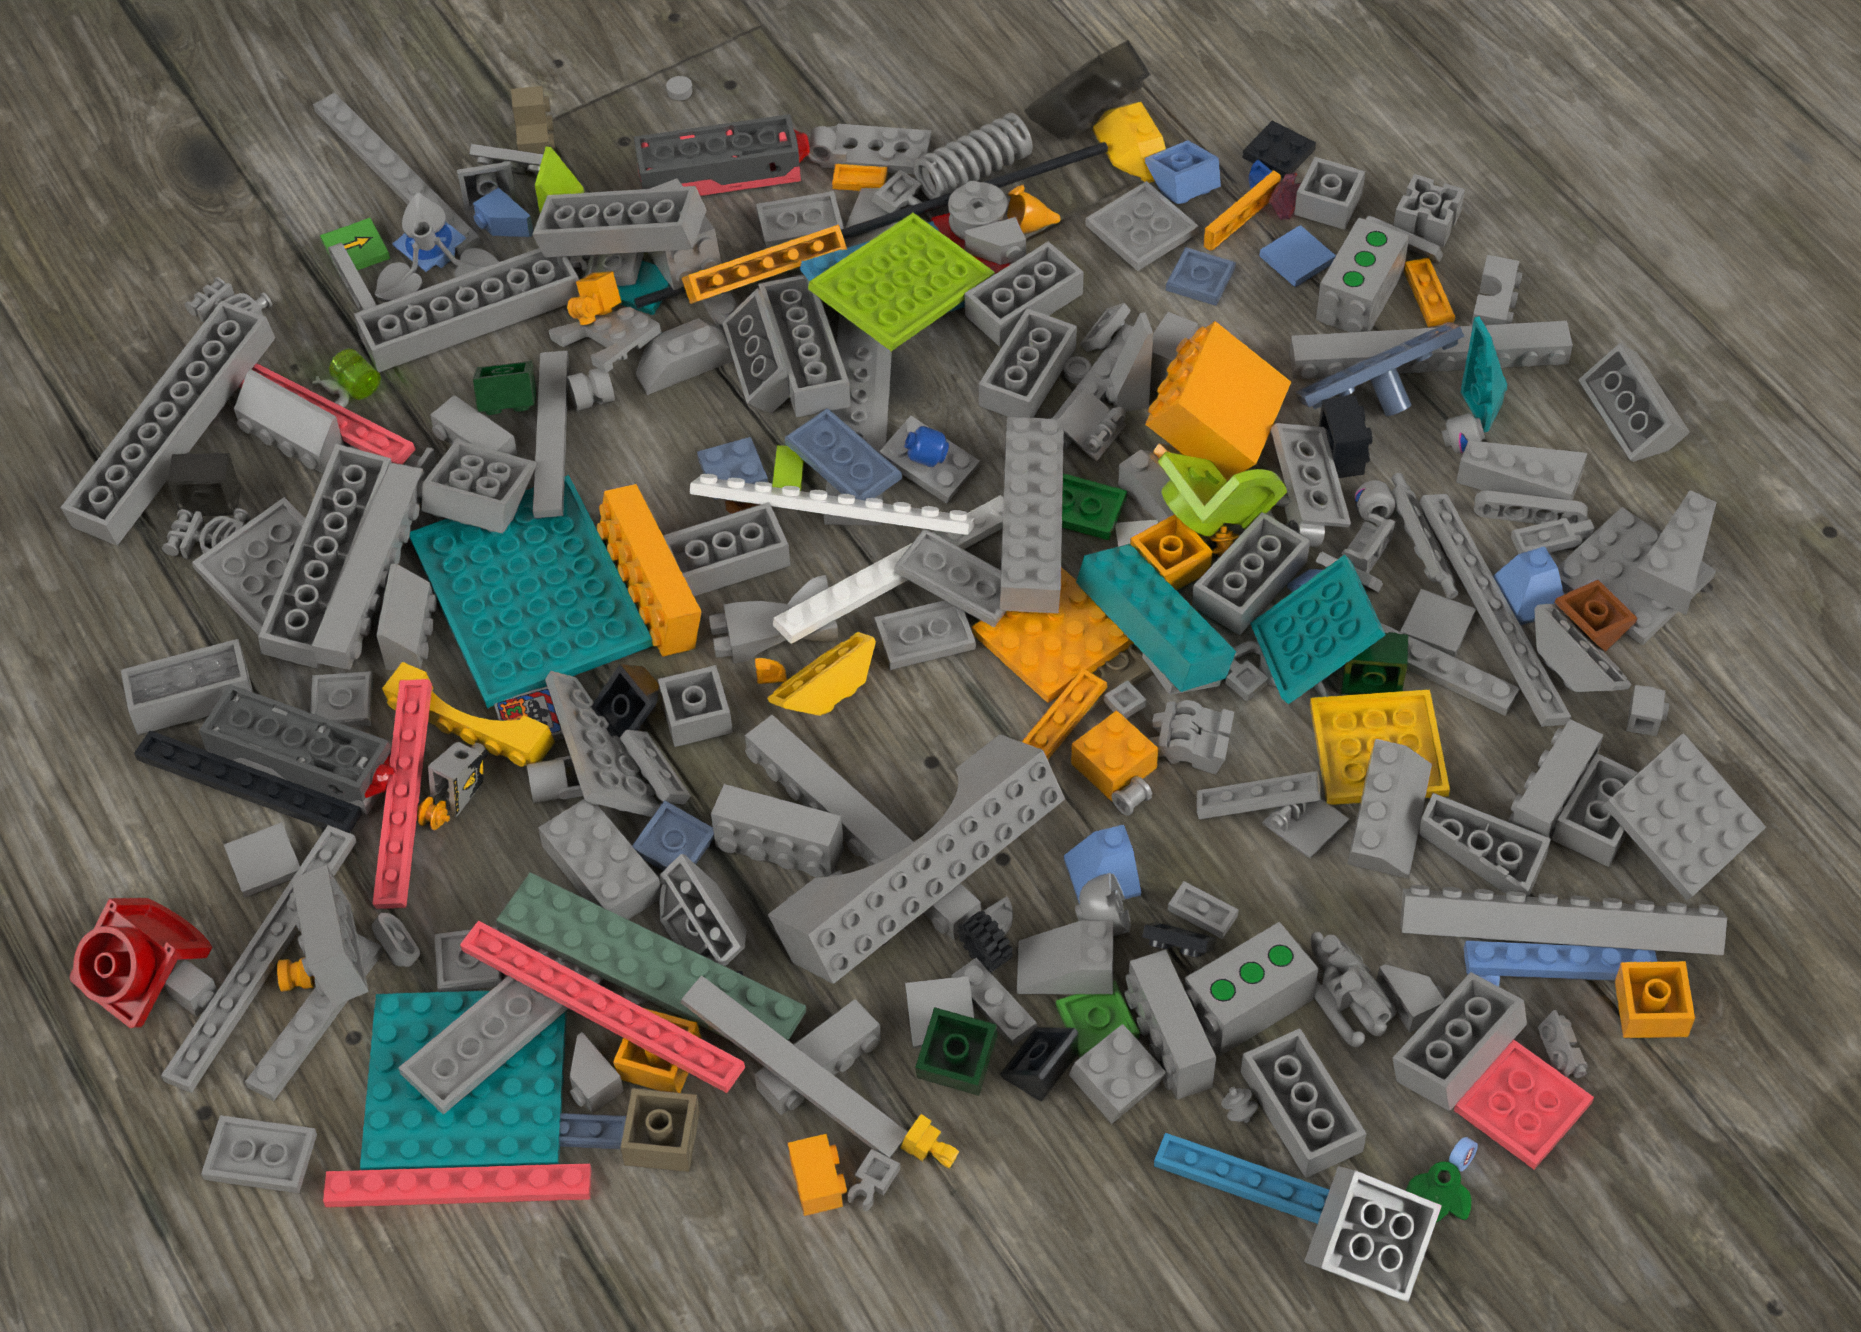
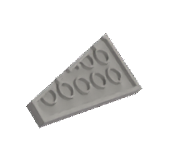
M550 671L545 680L585 801L594 805L615 808L619 811H628L653 817L662 805H659L653 797L656 791L651 784H645L639 777L638 772L640 768L634 759L628 755L620 739L617 736L612 737L606 728L609 724L602 716H597L591 708L594 702L576 677Z

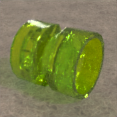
M348 348L342 350L332 359L329 365L330 375L355 399L362 400L371 396L380 385V373L355 349Z

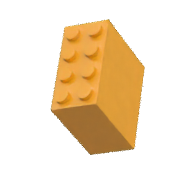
M1214 321L1206 328L1200 327L1194 336L1190 339L1184 338L1177 346L1176 351L1178 354L1167 368V378L1158 387L1157 392H1159V395L1148 409L1150 415L1145 425L1183 455L1210 460L1226 481H1228L1233 475L1244 472L1256 465L1291 381Z

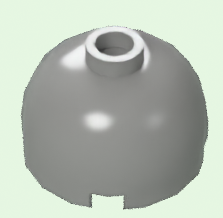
M1113 873L1103 874L1089 880L1082 887L1079 895L1080 904L1075 906V911L1079 921L1113 920V936L1129 932L1131 923L1129 911H1124L1122 901L1125 900L1123 891Z

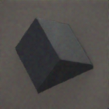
M1036 1027L1000 1075L1006 1081L1042 1102L1078 1055V1031L1075 1028Z

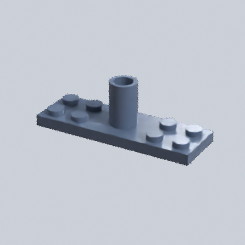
M1447 322L1296 391L1299 402L1307 407L1313 406L1314 409L1321 407L1322 400L1337 394L1339 397L1349 395L1355 391V386L1370 380L1385 416L1400 413L1408 409L1412 404L1396 368L1414 359L1417 362L1428 359L1433 355L1432 351L1440 347L1443 350L1452 348L1459 344L1458 339L1465 336L1460 326Z

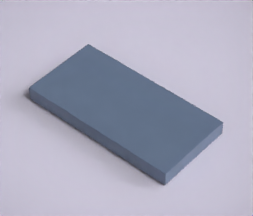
M828 408L785 437V444L841 494L854 495L857 500L866 501L867 498H875L902 479L901 471Z

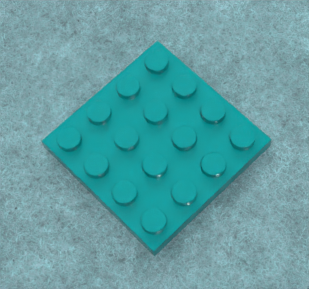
M1343 555L1250 623L1279 694L1287 704L1302 696L1309 689L1386 635L1352 561L1346 555Z

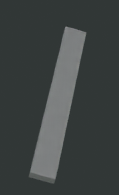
M568 351L540 353L533 500L534 518L563 516L568 398L567 376L569 371Z
M702 975L681 999V1004L873 1150L891 1158L902 1144L908 1131Z

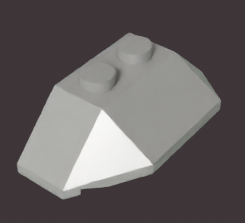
M697 318L661 332L649 341L645 346L636 371V377L646 394H652L733 362L724 329Z
M1540 604L1536 606L1534 610L1537 652L1544 658V663L1561 676L1567 688L1575 692L1614 691L1630 688L1632 684L1627 680V677L1620 668L1570 617L1564 615L1556 604Z
M681 854L660 874V884H662L660 893V921L673 942L720 965L726 966L745 948L747 930L717 883L686 855Z

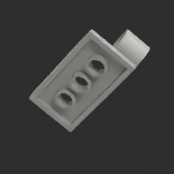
M837 124L831 127L819 126L811 131L809 140L810 153L808 157L813 162L821 164V168H835V164L887 167L888 173H897L899 170H902L906 174L915 175L914 161L929 153L931 130ZM848 145L856 146L853 149L845 148ZM873 147L881 148L878 151L871 150ZM899 149H906V150H907V151L904 152V153H899V152H897V150H899Z
M1275 423L1271 428V433L1290 500L1284 508L1288 520L1285 526L1309 539V547H1319L1324 539V525L1349 527L1351 525L1325 427ZM1306 472L1308 473L1309 476H1311V477L1314 478L1315 480L1310 479V478L1307 476ZM1313 497L1319 499L1322 505L1316 503Z

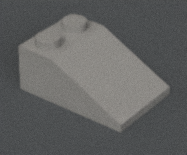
M1081 920L1019 940L1017 994H1113V920Z

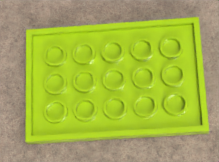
M912 213L809 282L808 290L888 350L893 351L963 302L966 292L995 275V272L919 216Z

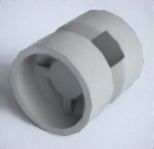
M595 368L589 370L588 375L581 372L567 376L569 391L576 411L592 407L593 402L601 405L615 401L608 372L605 373Z

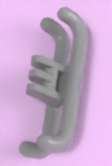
M1314 932L1311 935V948L1318 963L1325 971L1322 985L1316 980L1315 1000L1345 1042L1351 1047H1361L1365 1041V1036L1360 1031L1354 1032L1340 1013V1011L1348 1007L1353 1010L1369 1033L1374 1036H1382L1387 1029L1386 1023L1376 1025L1367 1010L1355 1002L1351 994L1343 989L1340 976L1343 974L1329 962L1328 958L1330 956L1322 950L1323 935L1320 932Z

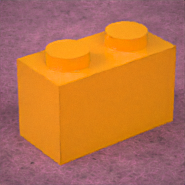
M827 1134L789 1142L790 1162L804 1216L843 1207L842 1194L847 1193L843 1173L838 1175L836 1173L835 1165L840 1164L835 1144L829 1146Z

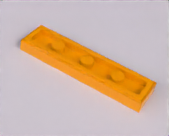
M1273 170L1205 228L1204 248L1209 251L1214 250L1279 195L1281 175Z
M1082 668L1022 742L1042 749L1047 759H1049L1107 689V682Z

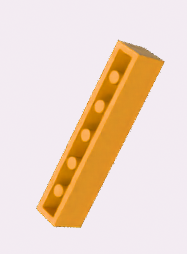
M838 224L687 275L682 278L690 304L793 270L800 267L802 261L838 250H847Z

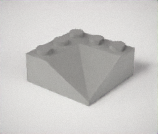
M456 440L423 482L421 511L433 514L436 517H445L459 521L462 524L473 525L487 529L490 532L503 534L515 516L536 467V462Z
M1338 1166L1304 1262L1408 1302L1442 1205L1356 1170Z

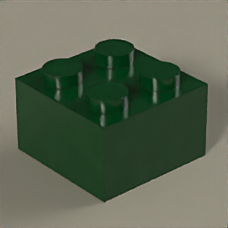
M532 361L476 368L473 385L478 412L485 411L486 415L501 413L502 409L509 408L519 412L528 410L530 406L534 405L537 390Z
M1395 632L1385 633L1384 637L1342 666L1341 694L1358 695L1403 691L1408 664V635Z
M934 1007L915 1066L917 1078L979 1096L998 1036L997 1025Z

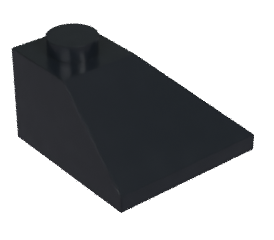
M619 664L594 700L591 708L597 716H602L609 724L606 729L612 737L617 736L620 739L626 730L638 731L657 704L659 684L644 666Z

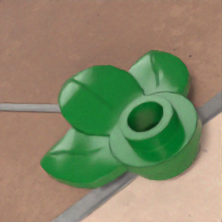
M1445 1161L1438 1162L1429 1169L1428 1173L1416 1175L1409 1181L1406 1188L1407 1192L1442 1205L1436 1223L1442 1220L1449 1211L1457 1218L1464 1221L1467 1220L1471 1211L1472 1199L1470 1192L1461 1184L1460 1171L1454 1164ZM1446 1172L1450 1175L1451 1179L1447 1183H1441L1438 1180V1175Z

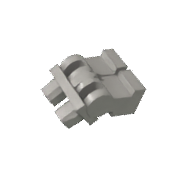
M1191 700L1180 701L1178 704L1175 701L1167 702L1165 712L1154 714L1152 720L1153 728L1157 733H1160V736L1151 737L1149 740L1158 747V757L1165 756L1171 764L1188 761L1192 763V767L1216 775L1226 758L1234 712L1222 709L1221 712L1204 708L1199 703Z

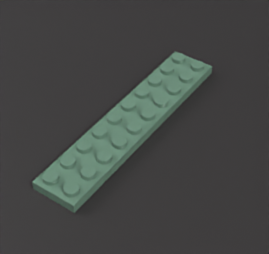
M532 873L528 874L496 920L497 927L689 1021L696 1022L699 1026L724 1038L726 1037L681 1004V999L701 975L786 1040L790 1039L806 1013L805 1005Z

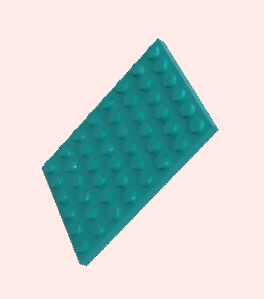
M569 475L565 476L563 516L534 518L533 487L525 490L515 516L503 534L490 532L487 529L473 525L462 524L459 521L448 518L410 532L409 540L430 582L431 588L437 596V601L487 708L522 693L546 687L545 679L550 671L575 676L653 646L652 637Z

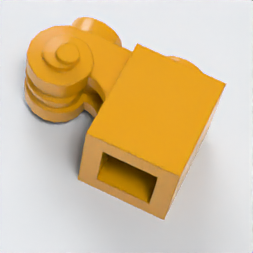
M613 271L594 272L576 281L580 297L570 298L567 309L572 318L579 320L580 325L595 322V315H605L612 312V307L621 303Z

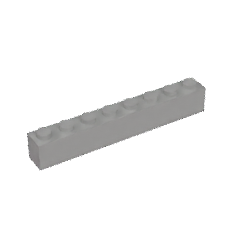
M390 462L312 643L316 663L350 670L354 659L360 657L364 635L367 636L370 633L372 616L374 612L379 611L381 606V595L384 588L386 589L390 565L399 563L400 549L403 543H407L410 536V525L419 515V504L422 499L423 482L425 481L422 468Z

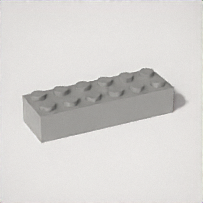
M696 186L547 195L532 235L544 257L693 249L707 209Z
M805 275L758 284L787 368L789 397L796 418L821 413L827 408L831 411L851 407L849 380L821 299L808 290L810 281Z

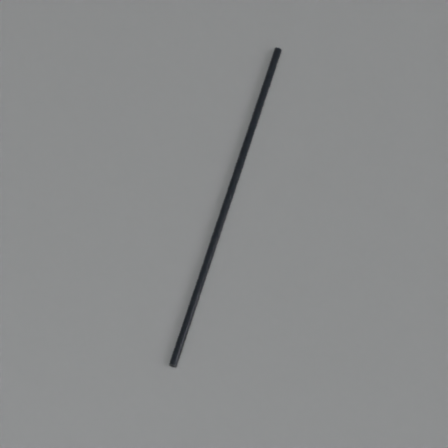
M1102 142L983 183H989L1001 188L1108 152V146L1106 142ZM952 193L841 229L843 238L845 240L899 222L912 213L920 215L947 206ZM670 286L634 298L636 308L639 309L684 294L686 290L685 287L673 290Z

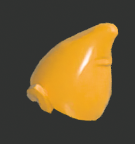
M1024 184L1015 187L1007 194L1011 197L1007 217L1008 219L1016 217L1023 234L1032 233L1045 226L1060 222L1061 217L1058 213L1049 209L1036 197L1024 192Z

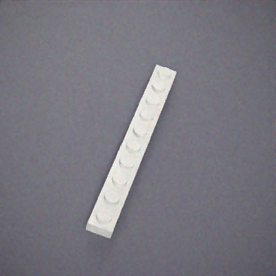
M701 474L690 483V494L761 505L769 502L774 507L969 535L975 528V517L967 516V512L960 510L946 513L939 512V508L933 506H924L922 509L912 508L911 504L905 502H895L894 505L883 503V500L878 498H867L864 501L857 500L854 495L839 494L838 497L830 496L823 490L803 492L796 486L776 488L772 487V484L768 482L748 484L741 478L721 480L717 479V476L714 474Z
M1000 495L967 513V516L975 517V528L969 535L937 530L932 533L963 550L1002 529L1003 497ZM911 544L774 617L773 626L792 644L829 622L840 618L904 583L908 579L895 573L894 567Z

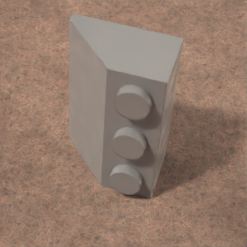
M398 564L390 565L377 630V639L385 669L396 670L402 662H405L421 670L423 659L428 658L429 646L426 641L427 635L431 636L433 632L431 614L437 610V596L432 593L430 582Z

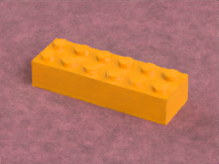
M637 484L604 491L603 502L599 505L601 519L600 523L597 524V531L601 539L605 540L607 551L612 561L615 560L618 572L623 582L626 583L628 592L633 602L636 603L644 624L647 625L650 631L653 646L658 647L662 657L695 649L701 609Z

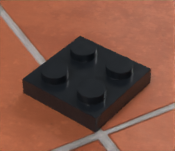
M1272 120L1243 150L1242 158L1251 163L1260 160L1271 171L1274 170L1281 175V178L1287 180L1314 152L1316 142Z

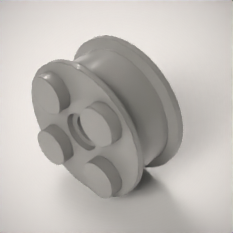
M969 181L957 188L951 194L948 201L950 228L957 237L965 240V230L1008 219L1006 213L1007 198L1004 192L989 183Z

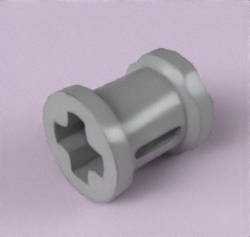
M1134 776L1128 786L1121 791H1115L1111 796L1116 808L1122 814L1129 816L1133 813L1134 807L1143 800L1148 801L1152 798V791L1141 777Z

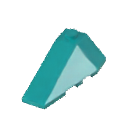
M1478 316L1473 321L1460 393L1474 417L1480 418L1483 431L1488 432L1503 404L1504 394L1507 391V382L1503 376L1492 337L1480 316Z

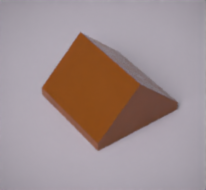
M1599 580L1556 598L1554 602L1605 652L1638 619Z

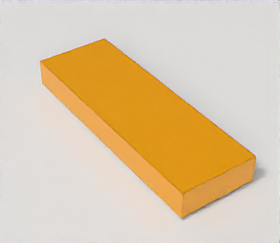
M1430 258L1405 262L1404 274L1428 328L1443 325L1447 322L1454 323L1455 314Z

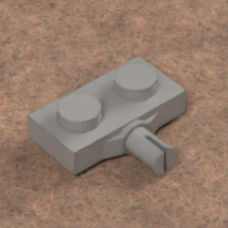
M899 170L874 193L871 201L884 211L892 213L898 211L901 207L922 203L914 197L922 184L902 170Z

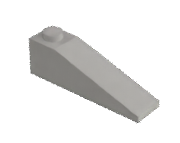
M1146 312L1139 314L1110 374V385L1106 387L1108 403H1113L1114 408L1120 406L1126 412L1149 407L1153 331Z
M1139 450L1119 464L1118 486L1123 490H1127L1129 496L1161 522L1174 515L1162 496V488L1170 478L1158 463L1159 458L1153 452ZM1197 533L1207 545L1213 542L1210 540L1211 536Z

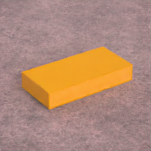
M835 164L832 189L861 191V188H881L887 181L888 169L887 167Z

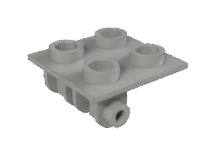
M1086 387L1059 418L1064 419V433L1095 461L1101 457L1127 425L1123 422L1126 418L1124 408L1118 406L1110 410Z
M1321 799L1277 807L1262 824L1311 859L1349 821V818Z

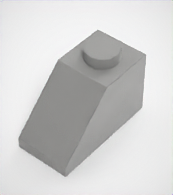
M1016 217L964 231L965 251L971 255L1000 265L1015 262L1026 255V238Z
M1386 964L1379 967L1377 982L1389 1001L1396 1005V1013L1409 1033L1419 1029L1446 1000L1442 988L1435 986L1429 976Z
M581 1032L577 1035L570 1071V1080L573 1088L570 1094L580 1107L585 1105L593 1114L624 1091L621 1076L584 1033Z

